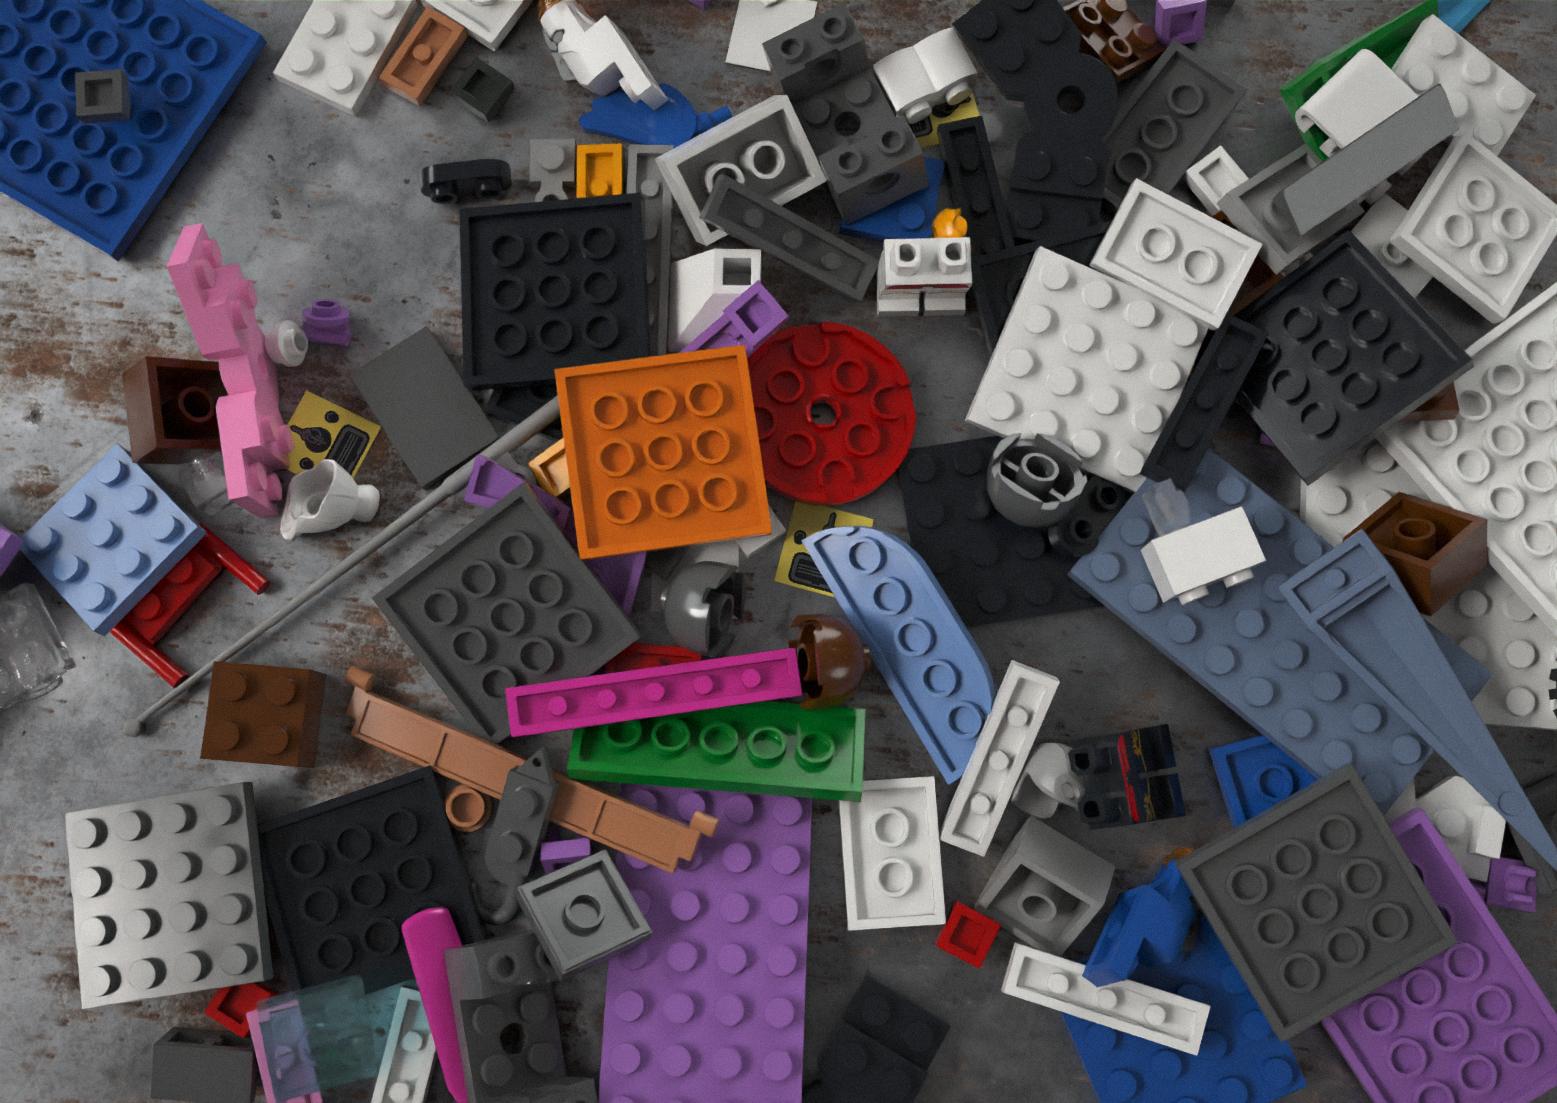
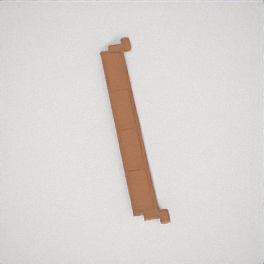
M356 666L349 668L345 676V683L355 688L346 715L356 719L351 736L420 766L426 767L431 765L434 772L501 800L509 770L515 766H521L529 759L371 692L376 680L375 674ZM552 768L554 780L560 782V787L551 814V822L674 874L676 872L680 858L688 861L694 858L702 834L713 838L719 827L720 819L696 810L690 826L582 780L569 779L568 774Z

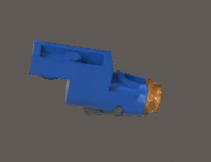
M1185 847L1175 848L1171 854L1164 857L1158 873L1149 885L1145 884L1119 893L1082 974L1084 978L1096 987L1125 981L1133 974L1138 962L1151 968L1173 962L1180 952H1188L1194 949L1203 912L1174 865V862L1195 850Z

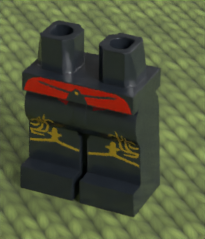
M1168 724L1073 741L1074 749L1068 753L1071 771L1075 772L1077 776H1084L1086 791L1077 804L1080 820L1089 825V830L1128 826L1186 816L1178 773L1144 778L1139 777V773L1176 767Z

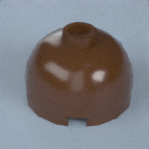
M826 614L797 615L791 625V628L799 627L797 640H788L787 648L795 647L801 689L806 700L798 704L805 710L827 709L840 706L852 698L860 688L864 679V672H868L871 666L870 650L866 644L862 643L860 635L851 624L838 616Z

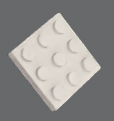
M1465 131L1454 137L1389 242L1488 321L1495 324L1507 318L1557 235V205Z

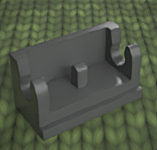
M173 1027L153 1044L152 1099L203 1103H253L255 1101L256 1086L263 1087L252 1037L243 1039L232 1031Z

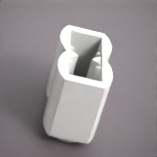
M953 28L941 30L926 37L912 47L896 51L879 60L872 67V73L895 117L897 118L904 114L909 124L925 119L932 112V107L946 102L949 105H954L965 100L972 93V88L975 87L978 74Z

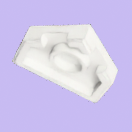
M1448 776L1435 784L1432 789L1416 798V807L1424 810L1468 879L1487 882L1491 858L1500 859L1506 820L1463 777Z

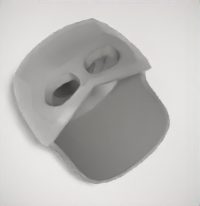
M1047 742L1031 749L1010 796L1011 804L1041 819L1053 817L1060 803L1073 806L1079 812L1077 803L1085 795L1086 787L1084 776H1077L1075 772L1071 771L1068 753L1073 748L1060 743Z

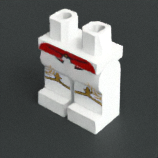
M970 237L884 239V251L881 253L876 271L877 317L918 316L921 292L923 294V316L964 315L965 295L972 285Z

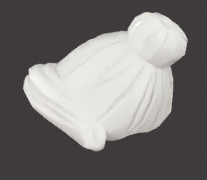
M324 459L313 469L305 470L295 475L290 481L281 519V534L284 539L295 541L302 533L330 531L347 523L352 518L360 522L371 521L379 507V491L373 485H357L351 475L336 461Z

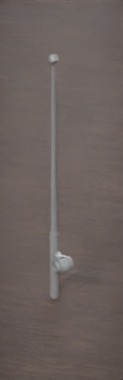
M558 395L478 455L488 457L517 475H523L527 481L537 486V479L532 470L518 464L511 453L560 417ZM475 457L446 478L443 484L140 716L126 719L123 726L125 736L138 737L142 731V722L212 672L214 661H227L451 495L458 494L469 484Z

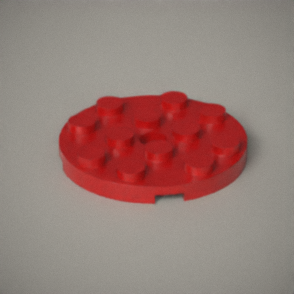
M821 322L816 325H805L796 328L791 326L773 334L747 358L765 486L787 499L802 504L814 506L841 505L861 499L874 492L901 465L914 436L916 411H914L913 398L909 388L910 381L906 372L896 357L877 339L857 328L834 322ZM817 403L829 404L834 409L835 421L830 424H815L810 408Z

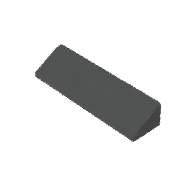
M1440 83L1435 85L1279 191L1272 200L1298 237H1301L1459 130L1445 90Z

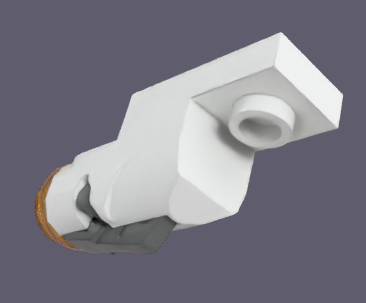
M540 0L538 2L537 10L539 12V22L544 28L542 30L543 35L554 57L560 75L566 83H579L584 88L601 97L608 95L621 86L634 103L641 99L654 111L668 100L625 33L606 15L596 22L585 12L579 0Z

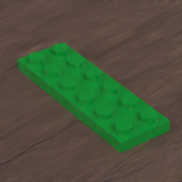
M765 701L578 728L573 731L567 765L568 778L861 802L866 709L832 707L805 710L795 703Z

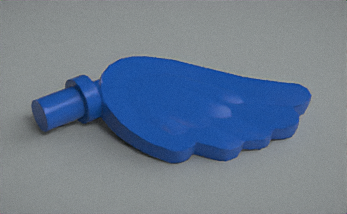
M661 83L658 85L668 100L655 111L641 99L634 103L624 90H617L612 92L609 97H599L593 100L592 111L583 114L579 119L580 128L585 133L616 138L630 144L674 145V148L733 116L728 106L708 115L706 112L697 115L690 101L680 91L666 83Z

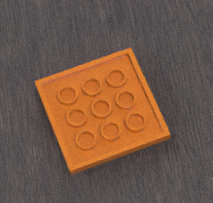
M745 345L554 369L580 560H593L772 534Z

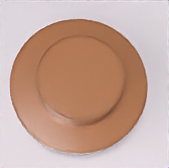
M464 784L452 789L444 802L451 826L462 832L476 831L485 826L493 811L490 795Z

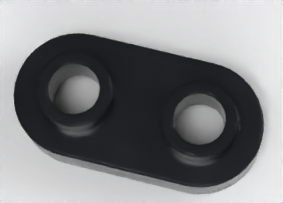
M478 159L434 164L423 168L419 172L421 193L430 197L432 202L438 204H449L456 202L459 197L476 195L483 199L498 198L512 185L510 165L499 159Z
M1098 475L1088 479L1075 507L1069 515L1049 526V540L1054 550L1066 558H1077L1093 551L1099 544L1098 537L1125 505L1126 499L1123 488ZM1101 491L1106 495L1108 504L1104 503L1101 499ZM1075 524L1082 529V538L1077 536Z

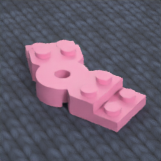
M203 223L184 226L167 264V269L202 356L209 361L219 359L221 379L228 393L227 396L219 397L216 404L228 498L260 519L279 515L277 501L282 499V487L278 475L272 471L290 467L288 453L294 451V441L288 425H284L278 409L279 388L274 361H272L267 353L265 336L256 324L254 307L257 306L256 291L252 281L243 278L238 263L222 266V255L219 245L215 239L208 238Z

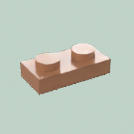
M427 6L380 74L379 79L382 85L420 107L467 39L468 34L465 27Z

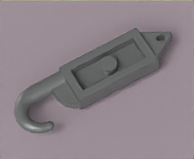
M546 746L539 749L521 766H515L508 772L484 857L490 873L498 881L508 886L502 906L497 910L485 907L479 898L478 885H471L480 917L486 924L494 926L504 925L516 918L521 909L515 896L517 887L529 883L531 874L536 869L541 852V843L544 842L560 787V782L554 780Z

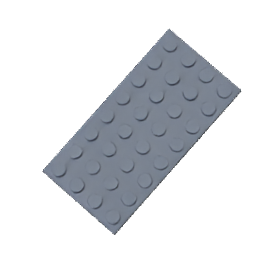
M1209 448L1184 495L1146 478L1098 537L1099 544L1090 553L1081 556L1066 575L1318 780L1345 764L1353 765L1382 815L1385 816L1435 749L1307 627L1278 589L1281 583L1334 547ZM1242 506L1266 559L1265 562L1252 569L1254 578L1226 588L1224 581L1207 586L1209 595L1185 605H1181L1179 598L1163 603L1141 549L1151 540ZM1424 619L1472 702L1494 673Z

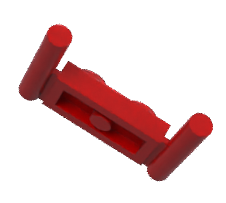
M201 522L199 524L207 534L109 631L113 637L174 689L188 679V674L157 649L154 644L164 636L217 576L223 566L257 595L262 594L271 583L270 580Z

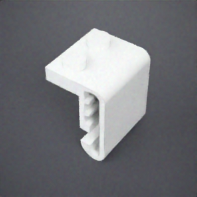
M1361 49L1296 111L1295 119L1303 133L1316 124L1330 137L1319 147L1330 157L1419 96L1376 54L1368 49ZM1423 155L1398 170L1397 173L1402 176ZM1385 179L1358 197L1356 201L1360 204L1365 200L1371 206L1392 185Z

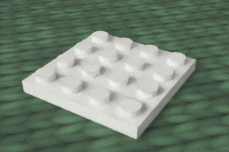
M1040 246L1035 251L965 422L1002 438H1007L1017 433H1022L1020 439L1034 440L1037 433L1053 437L1065 443L1078 454L1082 461L1079 468L1081 472L1093 477L1098 475L1121 486L1123 490L1134 494L1147 478L1141 475L1140 471L1181 396L1208 327L1128 284Z

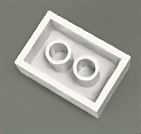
M773 95L655 158L695 241L705 246L728 235V233L699 218L718 175L725 174L781 206L827 181L788 95Z

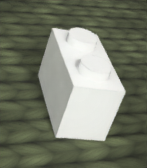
M1242 506L1151 540L1141 549L1163 603L1179 598L1181 605L1209 595L1207 586L1224 581L1226 588L1254 578L1252 569L1266 561Z

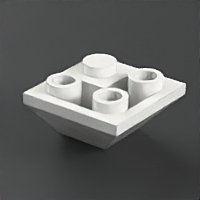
M714 248L671 263L668 354H676L683 350L724 314L722 310L757 280L761 282V249Z

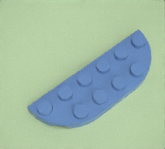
M849 525L822 530L801 540L853 628L860 635L861 641L868 646L873 661L947 784L950 785L964 774L996 698L993 677L979 647L929 566L912 547L898 537L873 527Z

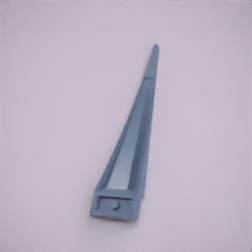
M1363 528L1281 583L1278 589L1307 627L1428 742L1557 871V848L1395 569Z

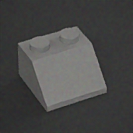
M1030 816L1008 845L976 901L973 910L1001 924L1000 927L1036 949L1060 957L1104 906L1116 866L1033 816Z

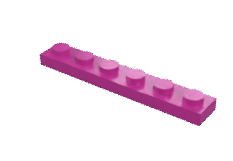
M795 647L505 688L512 738L802 696Z

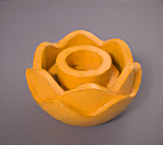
M948 207L936 216L932 222L934 238H966L967 222L960 216L961 208L951 209Z

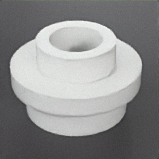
M285 320L278 322L275 327L267 331L265 346L272 361L287 367H293L303 362L308 350V340L304 331L295 322Z

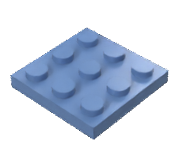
M116 443L21 537L25 541L20 550L94 632L105 637L207 532L140 463H132V454L127 449Z

